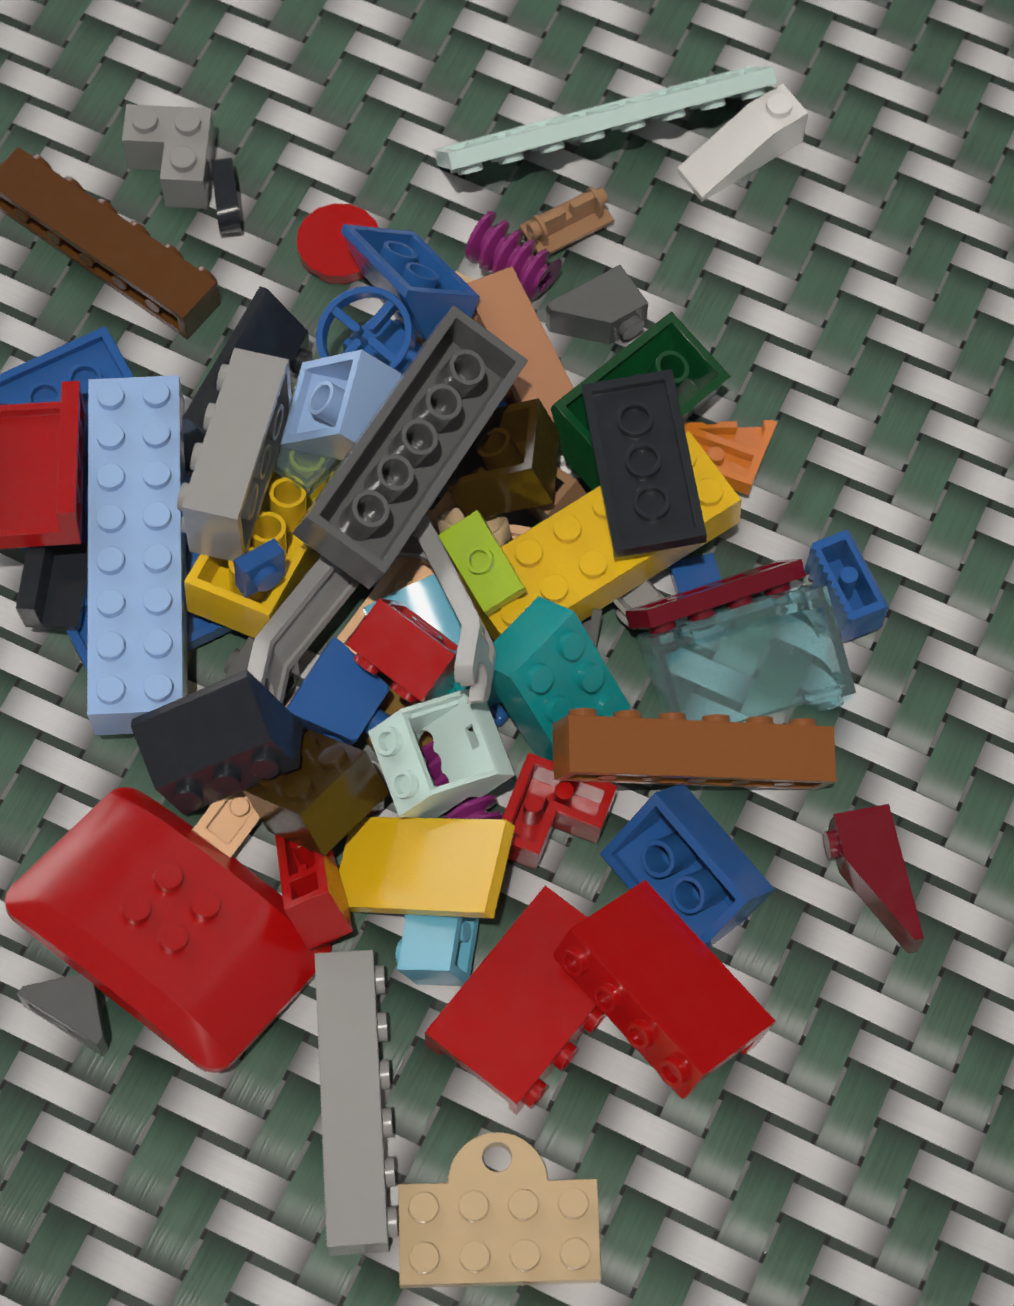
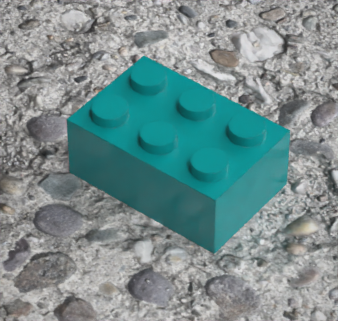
M538 596L493 642L497 655L491 686L537 756L553 761L552 724L567 716L569 710L592 708L597 710V716L613 717L614 712L628 710L631 707L573 610Z

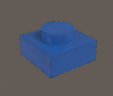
M275 538L234 560L235 585L245 598L258 591L270 590L279 583L281 578L285 577V552Z

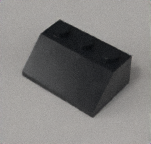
M247 669L138 716L131 721V729L155 790L183 815L258 785L257 780L270 779L279 774L297 769L300 766L303 724Z

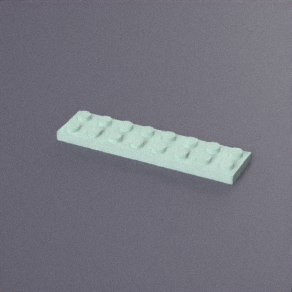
M746 66L433 150L437 166L450 169L451 173L458 172V175H465L482 170V162L499 161V164H506L524 158L523 151L531 149V152L548 153L565 147L563 140L570 138L571 141L580 140V143L605 137L604 129H620L621 132L642 128L646 126L644 119L649 117L650 120L661 119V121H667L685 116L684 108L687 107L690 109L700 108L701 111L726 105L724 98L728 96L729 99L740 97L741 100L759 97L766 94L764 87L777 84L774 67Z

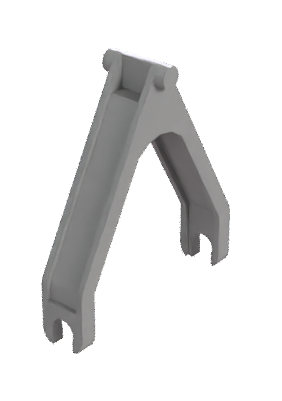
M426 512L396 558H420L431 564L462 625L454 668L455 683H460L461 687L470 686L467 704L485 703L489 700L497 655L496 647ZM324 556L317 560L257 634L253 642L247 670L282 704L291 668L360 584V582Z

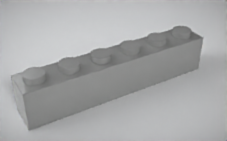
M373 950L315 953L327 1249L329 1256L389 1252L388 1238L398 1237L397 1207H387L386 1187H395L394 1157H384L383 1138H393L391 1108H382L381 1090L390 1089L389 1059L379 1060V1042L388 1041L386 1012H377L376 994H385L384 965H375Z

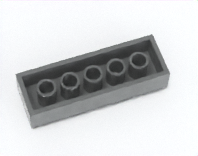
M453 305L436 325L292 534L370 589L393 563L528 360Z

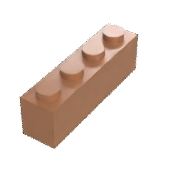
M513 267L468 282L467 284L480 296L472 319L528 360L503 399H509L511 404L539 398L554 422L551 412L552 405L574 387Z

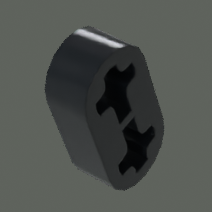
M232 158L211 160L220 234L241 232Z

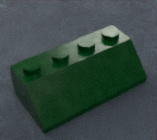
M672 311L551 407L555 426L560 432L559 440L565 461L592 490L599 487L600 483L583 401L582 384L672 369L684 422L709 402L731 377Z

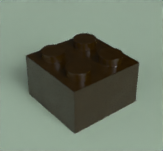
M537 398L497 407L448 479L446 487L466 517L476 510L483 517L553 503L560 432L540 399Z
M308 730L302 735L299 768L270 779L257 780L258 785L244 790V793L269 832L322 856H325L389 794L366 751L312 730Z

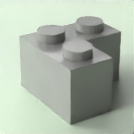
M126 104L122 144L128 169L161 170L160 182L165 207L208 209L212 176L211 160L214 159L216 141L212 109Z

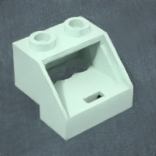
M460 690L400 709L368 731L399 817L438 818L466 798L483 797L515 776L487 702L467 704L470 690ZM473 727L474 731H468V729ZM426 731L431 733L433 737V749L441 758L442 773L449 779L447 784L434 786V780L430 777L427 770L426 758L422 756L418 745L421 735Z

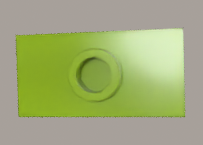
M478 510L438 535L486 615L489 616L527 592L526 587Z

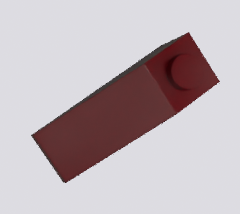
M889 804L833 814L828 831H824L823 834L828 858L836 859L839 874L906 953L917 952L924 940V935Z

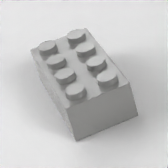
M234 348L229 365L222 364L220 367L216 385L217 391L220 392L216 404L209 403L207 406L203 425L204 430L207 432L203 443L196 442L193 448L190 468L194 471L190 483L183 482L177 500V510L183 512L181 532L187 535L189 552L233 562L248 551L281 446L280 442L292 402L289 360Z

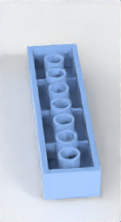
M179 375L88 379L87 716L94 735L133 734L131 729L132 719L188 695L187 607L184 581L187 577L186 533L181 532L183 512L177 510L178 494L181 485L185 482L182 424L185 408Z

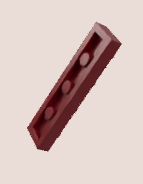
M802 559L777 560L626 610L625 612L630 629L648 628L650 635L663 633L676 628L674 620L686 616L688 621L705 619L715 615L713 607L726 604L728 609L740 607L753 602L752 594L764 591V595L769 596L791 589V581L806 577Z

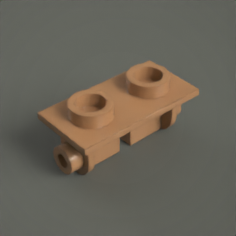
M590 187L586 192L543 214L532 216L531 220L519 225V228L528 240L533 239L536 241L535 251L537 254L546 248L551 255L613 223L614 219L604 206V204L608 203V196L602 187L597 189Z

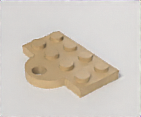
M498 1132L478 1136L466 1143L455 1156L449 1170L448 1183L398 1184L400 1288L601 1283L597 1179L547 1180L546 1168L540 1155L522 1138ZM492 1147H502L510 1153L512 1161L505 1170L494 1172L484 1165L482 1160L484 1153Z

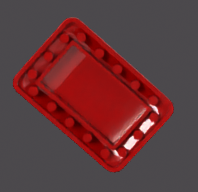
M132 787L116 788L108 793L10 887L5 898L7 915L12 921L75 971L82 974L95 987L197 1068L212 1073L225 1071L235 1063L316 976L315 953L331 952V943H325L308 950L284 911L282 895L233 856L231 858L193 833L191 831L193 827L151 797Z

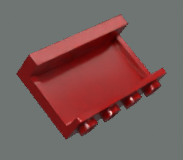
M80 381L62 382L61 401L0 405V549L81 544L86 412Z
M646 880L570 928L553 953L554 958L560 963L563 970L579 984L594 1001L597 1008L606 1014L624 1034L628 1042L643 1055L660 1074L662 1080L682 1099L689 1096L703 1079L741 1052L745 1055L756 1047L776 1022Z
M546 885L424 1032L425 1045L439 1056L443 1052L506 1100L509 1103V1110L516 1115L525 1105L532 1109L540 1101L549 1087L544 1082L555 1067L560 1071L566 1068L579 1049L574 1045L576 1040L584 1030L592 1034L606 1017V1014L597 1008L594 1001L579 984L563 970L553 955L569 929L587 918V916Z

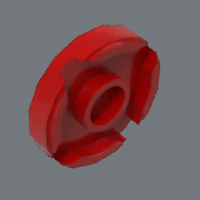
M332 203L317 208L305 217L298 229L296 243L297 253L302 266L309 273L311 271L317 275L319 280L331 284H347L365 277L361 273L341 234L343 224L379 228L376 220L366 210L352 204Z

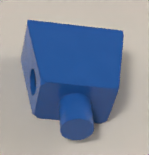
M333 637L286 708L303 724L304 730H312L352 746L362 731L369 735L368 731L390 717L389 714L378 708L390 688L378 675L368 672L353 660L355 654L339 639Z

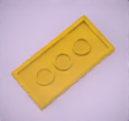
M364 817L348 833L339 868V874L349 904V911L494 919L515 825L507 820Z

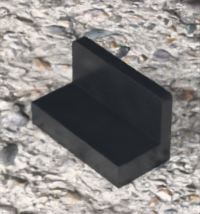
M88 544L27 547L16 603V610L25 627L77 631L80 628L88 586Z

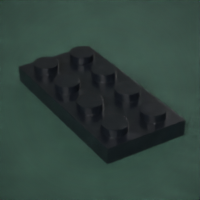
M672 369L582 384L583 401L614 558L706 543L707 534Z

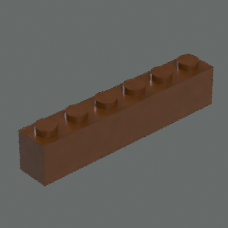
M17 147L0 165L1 212L187 340L221 304L218 282L209 270L202 266L194 267L184 260L182 254L174 246L168 243L162 245L153 239L146 228L136 221L128 222L122 218L109 202L102 198L96 200L87 194L75 179L70 176L64 178L53 171L50 164L43 157L37 154L31 156L20 147Z

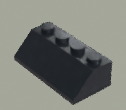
M261 286L258 288L182 417L186 471L191 473L194 471L190 468L193 448L196 442L203 443L207 432L203 427L205 412L209 403L216 404L220 392L216 388L218 373L222 364L229 365L234 348L288 359L292 397L295 389L294 383L299 376L302 362L311 361L313 358V352L309 351V331L267 288Z

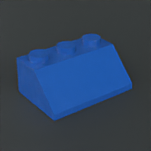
M343 224L341 234L361 273L374 287L391 292L405 305L413 318L418 336L422 340H427L436 325L453 305L472 318L480 296L416 232ZM398 309V310L396 311V313H397L401 318H403L401 312H400L399 309Z
M676 785L655 792L600 853L629 889L646 880L708 948L746 920L775 890L686 785Z

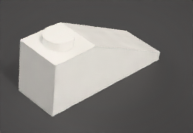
M781 84L745 106L677 167V173L700 201L703 202L803 142L808 112L787 87Z

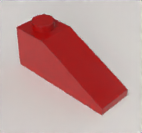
M275 834L284 911L308 950L325 943L334 942L341 936L353 932L347 896L332 849L325 856H322Z

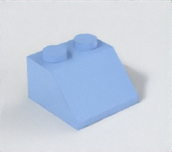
M362 349L302 362L280 445L291 450L343 460L400 379L401 373Z

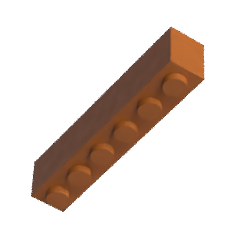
M577 708L569 710L567 716L552 724L554 781L818 790L837 782L834 726H816V719L797 718L789 720L788 724H774L773 717L754 716L746 718L745 722H730L729 715L711 714L702 716L701 721L686 720V714L681 712L658 714V719L642 718V712L637 710L616 711L613 713V717L597 716L596 709Z

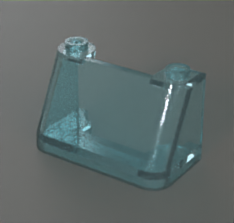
M806 584L791 587L790 590L779 594L754 598L753 602L747 605L714 610L715 615L697 621L685 619L675 622L676 628L663 633L650 635L646 631L637 635L642 656L664 713H685L686 720L702 721V716L725 714L730 716V722H745V719L749 717L765 716L801 704H816L817 710L823 711L843 705L844 696L856 693L829 592L825 585Z

